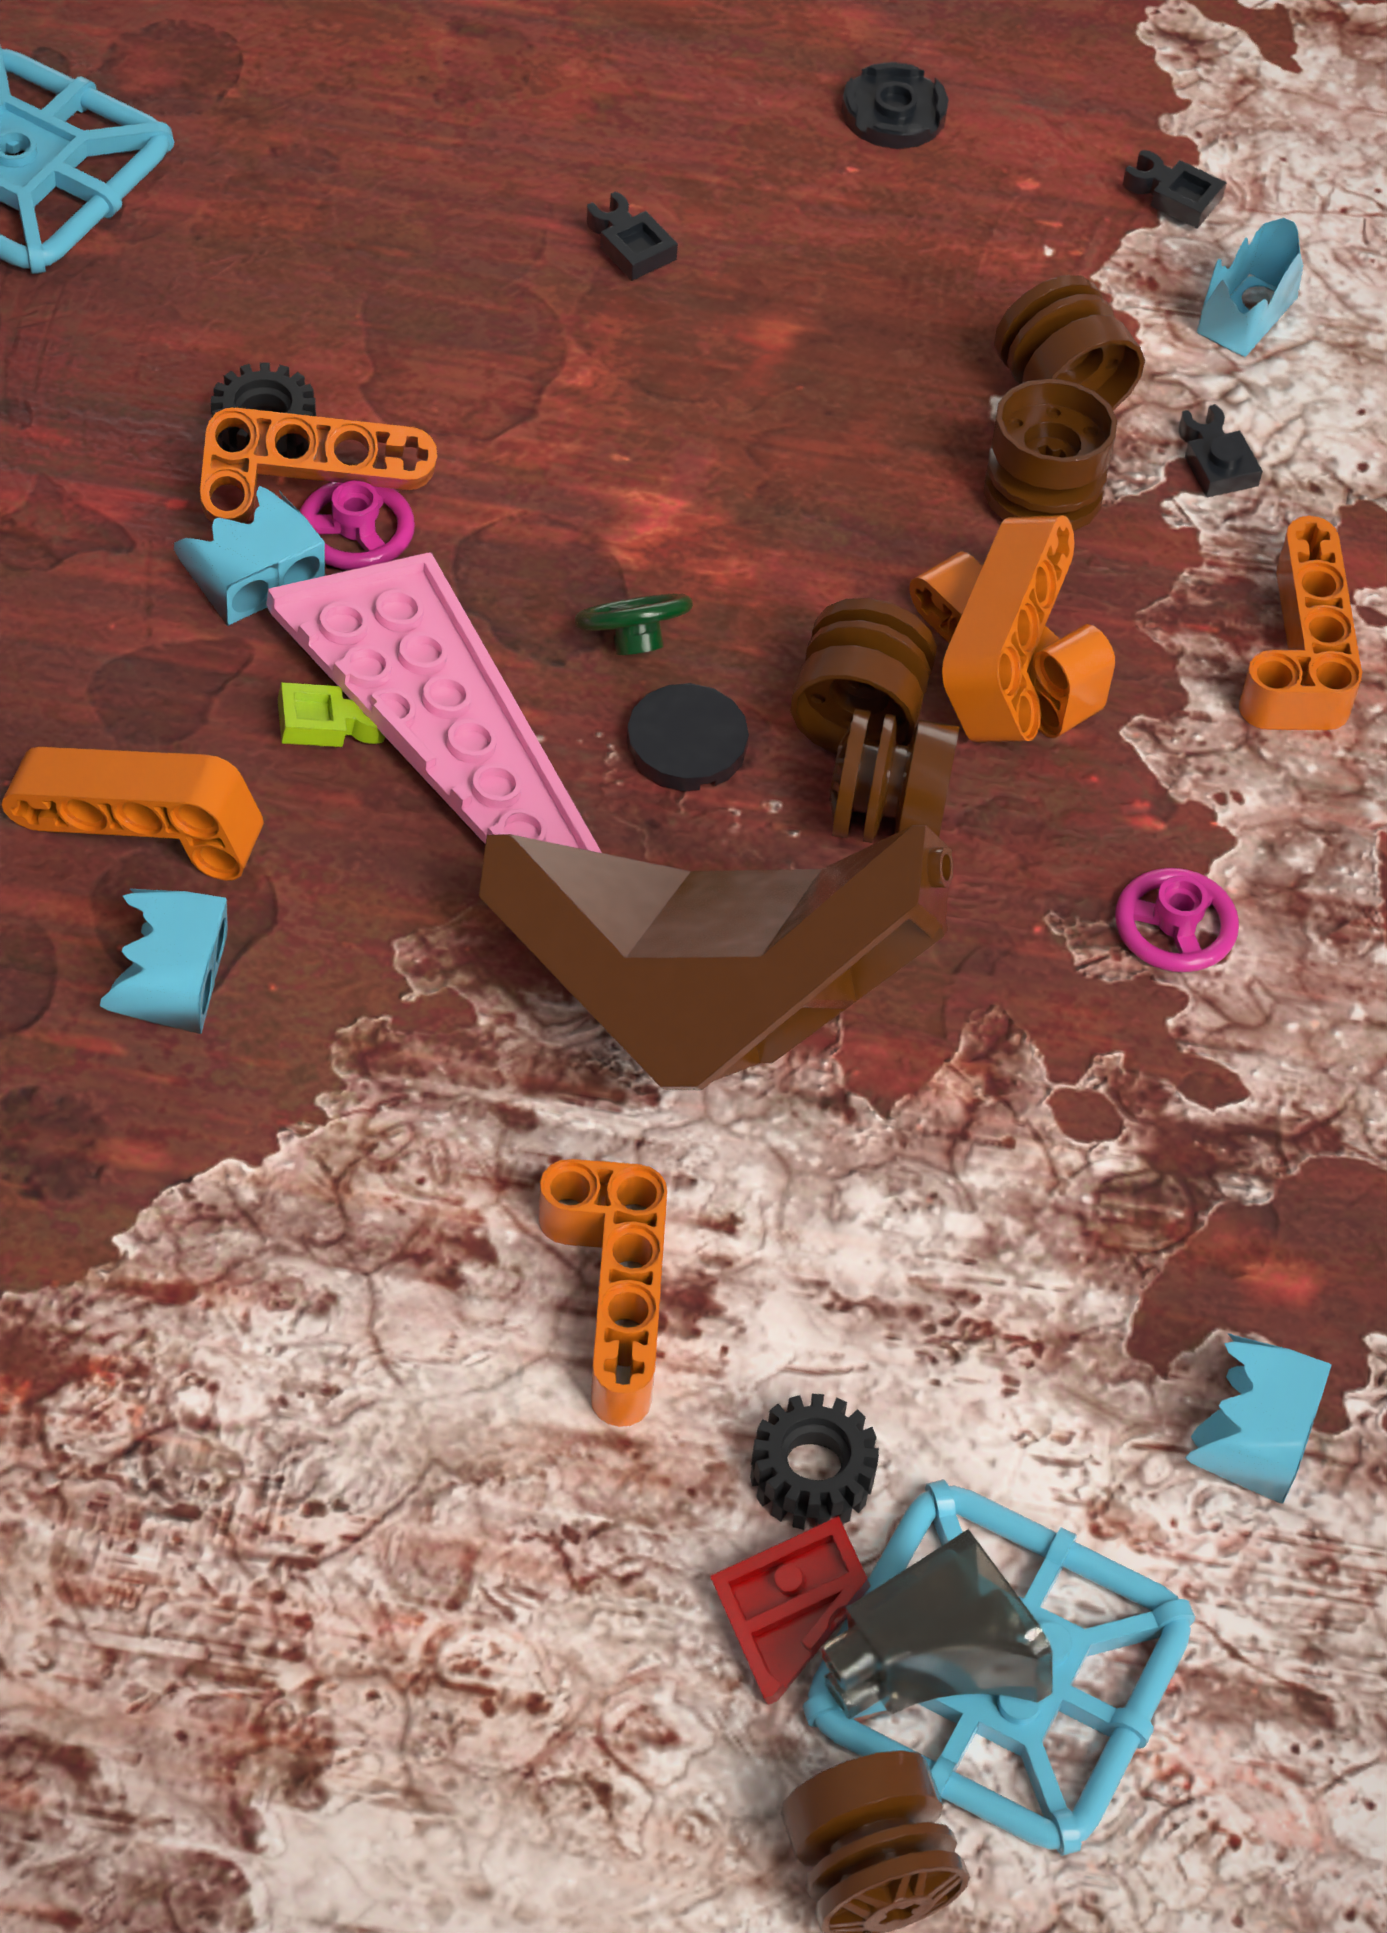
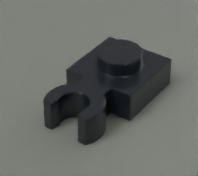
M1141 150L1136 168L1128 166L1125 169L1122 185L1132 193L1152 194L1151 207L1198 229L1223 199L1227 182L1181 160L1173 168L1164 165L1163 160L1157 154Z
M616 191L610 194V212L599 210L593 202L587 204L586 222L588 227L596 234L601 235L600 248L631 281L677 260L678 243L647 211L632 216L629 213L628 200L622 194Z
M1216 404L1209 405L1205 420L1206 424L1196 422L1189 410L1182 411L1178 431L1180 437L1188 444L1185 459L1206 498L1259 486L1263 470L1240 430L1230 433L1224 432L1225 415L1220 407Z

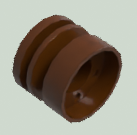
M1063 275L1044 281L1030 289L1006 311L996 329L994 346L998 356L1004 365L1010 369L1015 381L1020 384L1042 379L1075 382L1095 391L1110 404L1114 411L1132 393L1142 377L1145 358L1141 347L1125 325L1115 318L1112 307L1102 298L1101 292L1096 285L1083 276Z
M1057 379L1027 381L1010 389L998 403L983 492L990 508L1003 520L1009 517L1063 515L1070 521L1073 531L1091 523L1101 510L1108 467L1111 463L1118 421L1110 404L1091 389L1075 382Z
M851 598L827 606L815 620L812 637L806 650L805 662L800 668L792 694L790 712L797 728L814 744L837 755L839 742L852 722L855 708L871 711L868 739L880 741L885 715L892 714L896 716L897 723L896 744L908 745L918 723L923 696L927 691L929 677L932 674L935 663L937 645L931 630L915 614L886 601L873 598Z
M855 708L852 722L839 742L829 796L833 817L832 836L847 839L853 813L859 812L867 814L863 842H873L883 817L895 819V834L913 825H926L939 837L960 727L919 720L909 746L896 744L897 723L895 715H885L879 741L867 738L871 711Z
M903 1750L888 1751L845 1761L818 1773L799 1785L783 1801L781 1817L795 1857L803 1865L814 1867L808 1873L805 1886L808 1895L817 1902L815 1915L823 1933H887L901 1929L938 1912L951 1904L967 1889L970 1875L964 1860L955 1852L957 1840L954 1832L946 1824L935 1823L941 1816L943 1803L928 1762L920 1753Z

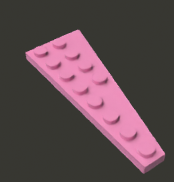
M431 552L268 589L266 606L271 615L325 673L342 688V691L357 704L363 713L373 721L379 731L485 844L487 835L511 834L602 853Z

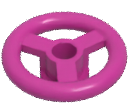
M363 481L330 482L314 491L305 500L300 509V512L318 534H342L348 539L357 540L366 551L361 553L344 552L334 549L325 543V564L344 570H353L394 560L408 547L415 529L412 509L399 492L392 488L373 487ZM332 501V515H317L327 503ZM383 503L389 506L397 519L396 532L386 544L375 532V520Z
M1162 868L1146 872L1136 877L1124 888L1116 904L1115 921L1122 941L1138 958L1163 970L1193 972L1211 967L1230 952L1238 937L1239 918L1232 899L1216 882L1191 870ZM1159 888L1156 903L1139 900L1147 892ZM1212 904L1220 918V931L1216 940L1207 948L1201 950L1194 933L1197 923L1205 915L1206 908ZM1134 920L1158 925L1165 934L1174 938L1179 953L1164 951L1149 943L1138 931Z

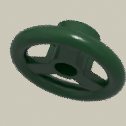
M661 594L610 602L580 611L575 616V625L584 631L615 629L614 643L617 655L649 652L664 647L660 621L688 613L693 607V601L686 594Z

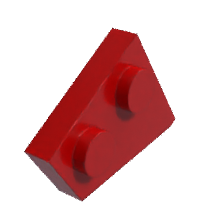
M839 1516L710 1576L760 1691L768 1705L781 1698L871 1587Z

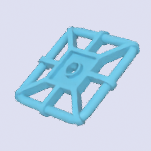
M0 46V201L19 210L26 246L19 244L0 234V259L14 266L30 268L31 274L45 272V266L52 265L61 259L103 217L111 218L122 207V199L173 148L174 138L171 128L167 124L157 121L152 116L96 90L95 83L84 77L73 79L28 56L9 49H1ZM6 71L30 81L57 96L42 110L11 96ZM89 110L120 126L83 131L66 121L76 111L85 112ZM22 150L25 151V153L20 154V155H15V156H11V155H6V154H5V153L15 154V153H18V152H20V151H22ZM140 150L107 183L76 169L87 156ZM55 187H58L87 201L47 241L41 244L34 207Z
M945 1480L927 1483L925 1485V1492L921 1493L907 1508L868 1578L871 1587L846 1617L813 1676L808 1692V1700L804 1702L802 1707L809 1726L818 1727L833 1742L860 1756L898 1750L918 1752L854 1720V1718L917 1703L956 1723L957 1726L937 1761L921 1754L928 1762L940 1797L1030 1844L1049 1850L1056 1849L1061 1856L1081 1850V1842L1088 1839L1099 1825L1136 1749L1144 1748L1147 1745L1154 1731L1151 1719L1187 1648L1191 1633L1190 1625L1194 1623L1195 1615L1188 1600L1179 1599L1176 1594L1162 1584L1075 1542L1077 1534L1062 1527L1057 1533L974 1491L958 1486H949ZM956 1515L962 1516L1045 1558L1024 1598L979 1576ZM932 1521L958 1587V1591L942 1620L897 1598L893 1593ZM1064 1567L1151 1610V1612L1084 1629L1042 1607ZM877 1620L928 1645L912 1675L844 1693L839 1691ZM1159 1638L1124 1708H1115L1072 1686L1086 1657ZM989 1653H1005L1012 1657V1663L1019 1668V1672L1015 1674L1005 1671L1000 1679L992 1677L988 1674L990 1662L983 1657ZM1058 1712L1109 1736L1073 1811L1066 1806L1043 1745V1741ZM975 1734L1021 1756L1043 1816L956 1772Z

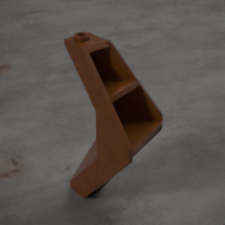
M926 825L910 826L823 869L687 871L511 834H497L486 836L479 897L664 1090H703L713 1081L760 1063H774L942 939L948 931L946 910L948 889L953 878L952 850Z

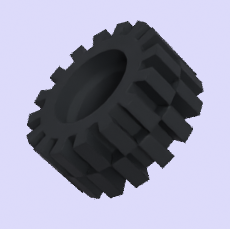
M260 363V371L252 372L250 364L240 366L241 376L238 377L232 371L224 375V384L217 382L213 388L214 396H211V417L225 408H244L316 416V399L314 398V390L311 384L305 385V377L299 372L290 377L289 367L281 364L277 372L270 371V363ZM228 427L222 430L217 438L218 445L224 451L231 453L243 450L250 441L248 433L238 427ZM289 433L282 436L277 441L275 447L283 457L296 459V453L303 456L308 451L309 444L301 435Z
M812 1393L811 1404L805 1407L801 1395L791 1397L788 1400L786 1412L778 1403L769 1411L768 1422L764 1419L761 1420L753 1445L750 1478L752 1487L758 1486L756 1498L762 1507L772 1501L771 1516L780 1522L787 1512L794 1514L792 1527L804 1530L806 1518H815L816 1526L829 1521L832 1516H839L842 1524L850 1521L852 1508L860 1513L866 1505L868 1494L871 1495L879 1460V1448H875L877 1436L873 1427L863 1430L866 1417L858 1409L851 1416H845L847 1402L837 1397L832 1408L823 1407L824 1394ZM806 1444L820 1445L830 1449L838 1456L841 1468L835 1476L829 1479H807L796 1474L790 1468L787 1457L795 1447Z

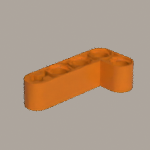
M225 408L214 414L209 420L206 429L200 484L202 509L207 519L212 523L216 518L246 523L251 517L255 506L258 474L337 483L363 481L373 487L401 490L418 489L426 485L433 476L437 461L436 445L430 435L414 427L244 408ZM228 427H238L248 433L250 441L243 450L231 453L224 451L218 445V435ZM289 433L301 435L309 444L308 451L297 459L283 457L275 447L277 441L282 436ZM345 440H356L365 446L368 456L360 464L350 466L343 464L337 459L334 453L335 448ZM377 442L386 443L385 456H392L385 457L384 469L375 468L378 457ZM405 447L416 448L417 458L426 460L418 461L414 471L404 470L403 460L394 458L403 456ZM229 484L238 487L245 496L238 508L232 511H223L212 504L210 499L216 488Z
M1063 515L1009 517L1003 520L947 648L942 668L943 684L958 719L971 741H1031L1038 733L1041 717L1040 702L1027 669L1074 554V532L1070 521Z
M1302 516L1293 520L1287 528L1276 570L1288 650L1262 651L1253 657L1249 664L1239 700L1241 716L1249 724L1261 729H1338L1345 725L1350 718L1362 679V668L1338 532L1329 521L1321 517Z
M962 551L913 578L909 585L912 602L919 614L949 644L983 567L973 556ZM1089 624L1082 625L1060 639L1049 628L1044 627L1027 673L1040 702L1041 717L1038 730L1047 737H1059L1103 710L1106 705L1115 667V656L1108 639L1095 626Z
M35 747L26 751L1 803L4 813L12 821L31 830L179 839L191 862L198 870L205 875L224 881L235 880L241 877L264 824L262 814L238 769L222 758L204 754Z
M579 1159L560 1160L551 1164L543 1172L540 1181L539 1225L545 1236L556 1243L602 1248L591 1404L597 1417L605 1423L617 1427L632 1426L642 1421L649 1413L653 1396L667 1206L666 1182L659 1172L641 1164ZM572 1199L580 1203L576 1205H566L558 1201ZM637 1204L646 1207V1209L632 1210L625 1206ZM633 1261L643 1266L640 1268H628L620 1263ZM629 1319L636 1321L640 1325L627 1328L619 1326L615 1322ZM617 1365L623 1367L631 1366L629 1384L622 1385L616 1383Z

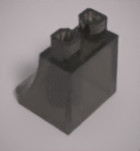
M969 1529L846 1607L848 1630L821 1646L822 1658L830 1673L824 1676L825 1685L849 1720L879 1701L882 1702L889 1714L892 1715L912 1705L956 1695H1001L1038 1703L1053 1693V1655L1046 1635Z

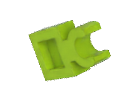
M281 682L277 701L281 741L283 744L343 747L345 735H352L355 739L369 744L384 742L385 736L351 699H343L340 686Z

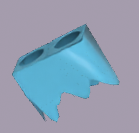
M1281 218L1264 223L1255 233L1249 245L1248 238L1245 237L1229 269L1226 266H1222L1221 259L1217 260L1197 329L1198 334L1234 353L1246 357L1298 298L1304 266L1300 254L1298 229L1295 222ZM1262 286L1274 291L1269 305L1265 298L1250 310L1243 304L1242 294L1248 288Z
M259 486L256 492L259 507L256 508L254 521L251 524L216 518L212 525L213 541L184 538L174 543V551L227 626L267 608L269 588L325 575L324 540L306 517L280 490L282 499L270 490Z
M130 889L134 893L123 895L127 904L143 911V917L147 922L142 925L141 933L145 937L123 947L121 952L134 963L116 979L110 991L101 998L100 1006L108 1011L147 1022L201 1034L227 938V899L188 891Z
M1228 1333L1234 1342L1224 1343L1226 1349L1231 1356L1244 1364V1366H1235L1229 1369L1226 1378L1240 1395L1221 1401L1219 1405L1220 1410H1217L1196 1428L1191 1438L1198 1448L1189 1452L1185 1458L1191 1464L1283 1504L1299 1470L1331 1364L1291 1349Z

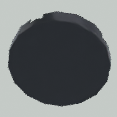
M887 62L872 64L862 69L861 76L854 80L853 76L845 85L841 112L846 125L859 138L879 147L905 149L919 147L936 138L945 126L949 99L944 86L936 78L933 83L930 79L924 77V70L910 64Z
M692 683L667 685L648 693L633 708L627 726L628 750L630 749V753L634 757V764L641 774L660 786L680 791L700 790V784H709L715 781V786L728 781L742 766L748 748L749 732L746 718L736 703L714 688Z

